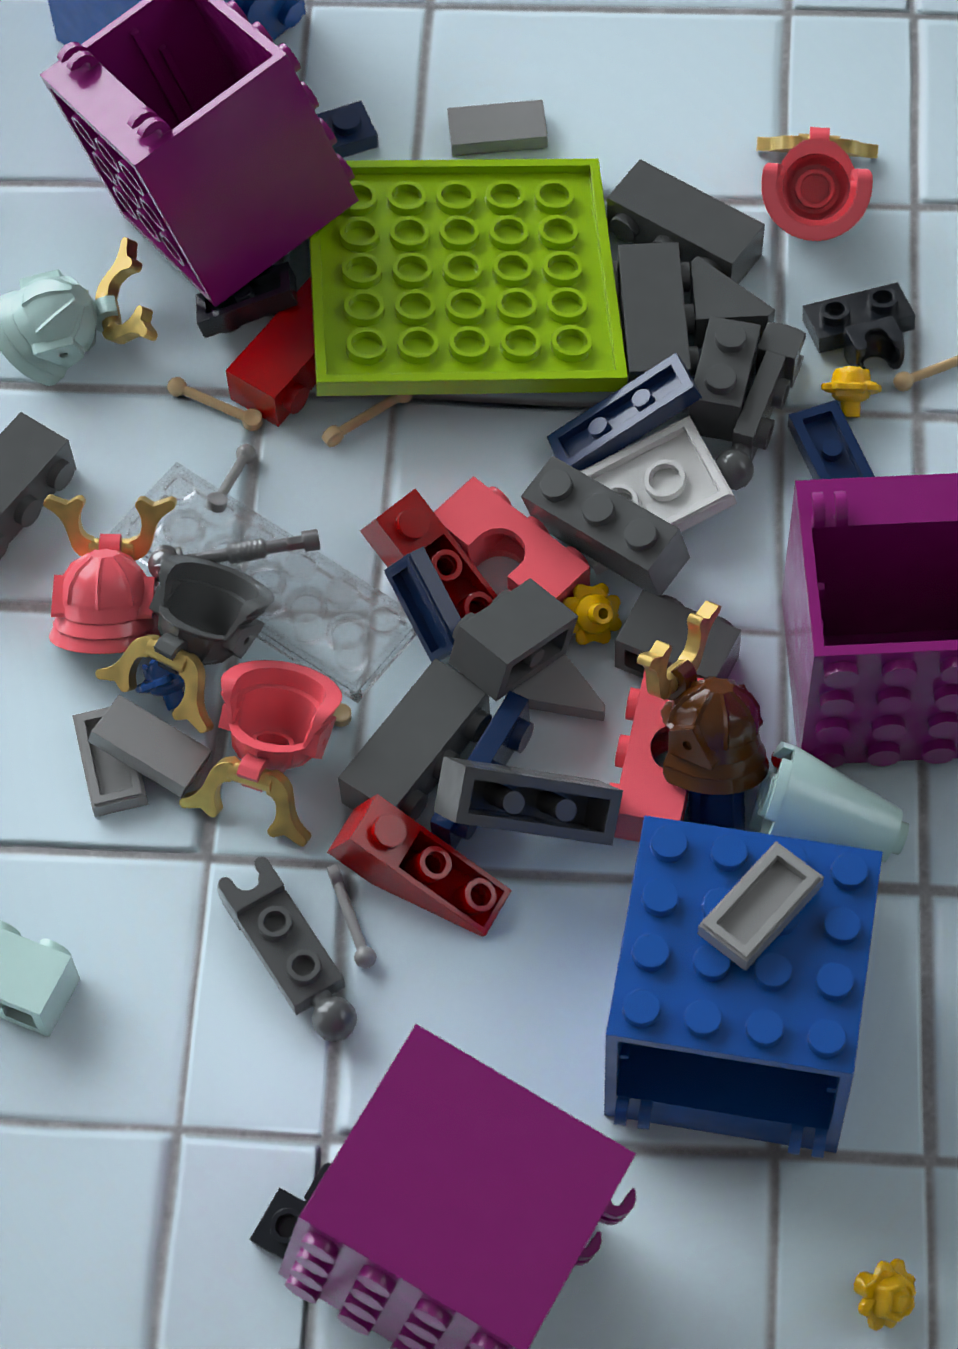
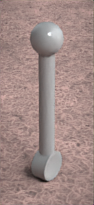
M243 444L237 448V460L217 492L208 494L206 507L209 511L222 513L226 510L229 491L244 466L253 462L256 457V450L250 444Z
M338 864L328 866L327 872L331 884L336 892L357 950L354 955V961L363 969L370 968L376 961V953L365 942Z

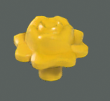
M844 366L843 368L835 369L831 382L822 383L821 389L827 393H832V397L840 402V408L845 417H860L861 402L870 398V395L881 392L882 386L871 381L869 369H863L860 366Z
M604 583L594 586L576 585L573 588L574 597H567L562 602L578 615L573 633H576V642L579 645H586L593 641L601 644L608 643L611 639L610 631H617L622 626L618 615L621 604L620 598L617 595H609V588Z
M899 1258L893 1259L890 1263L880 1261L873 1274L863 1271L854 1280L853 1289L855 1293L863 1297L858 1305V1312L867 1317L869 1328L875 1331L880 1330L883 1326L893 1328L903 1317L910 1315L915 1307V1277L906 1272L905 1263Z

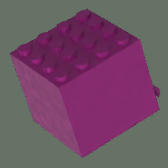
M142 0L84 43L70 42L64 45L57 55L59 61L39 74L122 216L215 307L359 201L350 183L355 178L354 173L343 157L335 153L332 146L337 143V139L327 123L320 117L318 118L315 109L319 107V102L306 83L300 81L296 74L301 69L298 59L286 44L275 45L270 34L258 21L253 24L249 23L242 9L233 0H230L228 3L224 2V0Z
M958 473L795 480L781 598L796 746L832 768L846 763H869L873 766L883 767L893 765L898 761L924 760L930 764H943L957 759Z
M415 1024L300 1214L278 1274L287 1279L284 1285L293 1294L314 1304L318 1299L323 1300L340 1311L337 1317L346 1326L363 1335H369L371 1330L392 1342L390 1349H529L574 1266L588 1263L600 1249L602 1243L600 1231L594 1235L586 1246L598 1222L606 1225H616L622 1222L633 1209L636 1202L635 1188L629 1191L619 1206L614 1205L611 1199L636 1153L430 1031Z

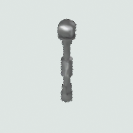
M317 529L301 531L299 536L264 541L263 538L240 541L238 543H228L227 547L223 549L183 555L180 546L175 549L170 545H160L152 552L148 561V569L150 574L160 582L158 576L160 563L167 556H191L217 563L229 561L231 564L266 559L268 554L299 549H304L305 552L320 550V541Z

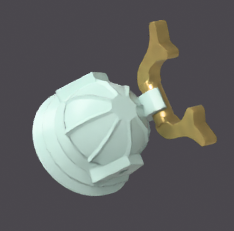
M127 237L121 240L117 258L101 280L97 288L95 301L89 295V290L84 289L71 276H64L59 269L21 278L19 280L21 290L10 291L0 295V351L4 357L28 378L43 385L52 386L64 378L67 369L84 358L83 352L89 351L95 345L96 330L101 332L105 339L117 344H125L138 337L155 341L158 334L151 324L153 311L139 305L132 316L122 324L117 301L122 283L129 276L139 273L142 269V263L137 260L138 243Z

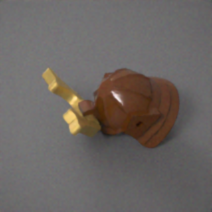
M706 600L696 614L690 613L687 618L688 636L686 645L675 663L667 668L672 645L659 640L654 643L650 651L639 654L637 663L643 665L645 669L647 692L663 700H669L661 710L663 723L669 728L668 753L663 763V775L666 781L696 793L728 795L744 792L759 785L768 774L769 761L766 756V749L759 735V729L763 725L760 705L752 693L748 692L745 684L737 685L735 680L721 679L715 676H708L706 679L697 681L696 671L701 663L709 632L721 610L720 605Z

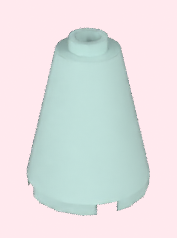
M782 741L778 744L772 756L780 758L782 761L777 772L768 771L766 778L761 782L748 829L770 835L883 851L882 862H886L891 853L896 855L901 853L909 831V823L902 821V809L798 746Z

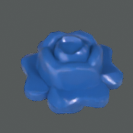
M152 659L149 665H142L141 668L145 680L137 685L135 691L136 693H151L154 696H162L168 711L173 710L183 699L184 692L182 688L185 686L184 680L179 673L175 675L159 667L158 661Z

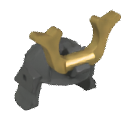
M167 556L161 560L160 572H158L160 585L157 587L149 607L159 617L158 629L160 636L151 634L136 638L115 664L110 667L97 669L95 675L101 680L115 681L122 692H128L137 687L136 672L143 657H150L158 661L159 667L175 675L179 673L185 683L183 699L173 710V718L175 720L187 719L198 732L205 733L213 730L214 724L208 716L204 703L206 675L203 665L219 664L233 655L242 659L264 627L265 623L256 618L264 614L265 609L274 602V596L266 586L256 579L226 565L191 556Z

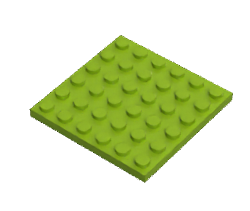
M599 159L345 160L354 173L355 178L350 183L359 201L309 237L317 396L616 392L627 385L628 375Z

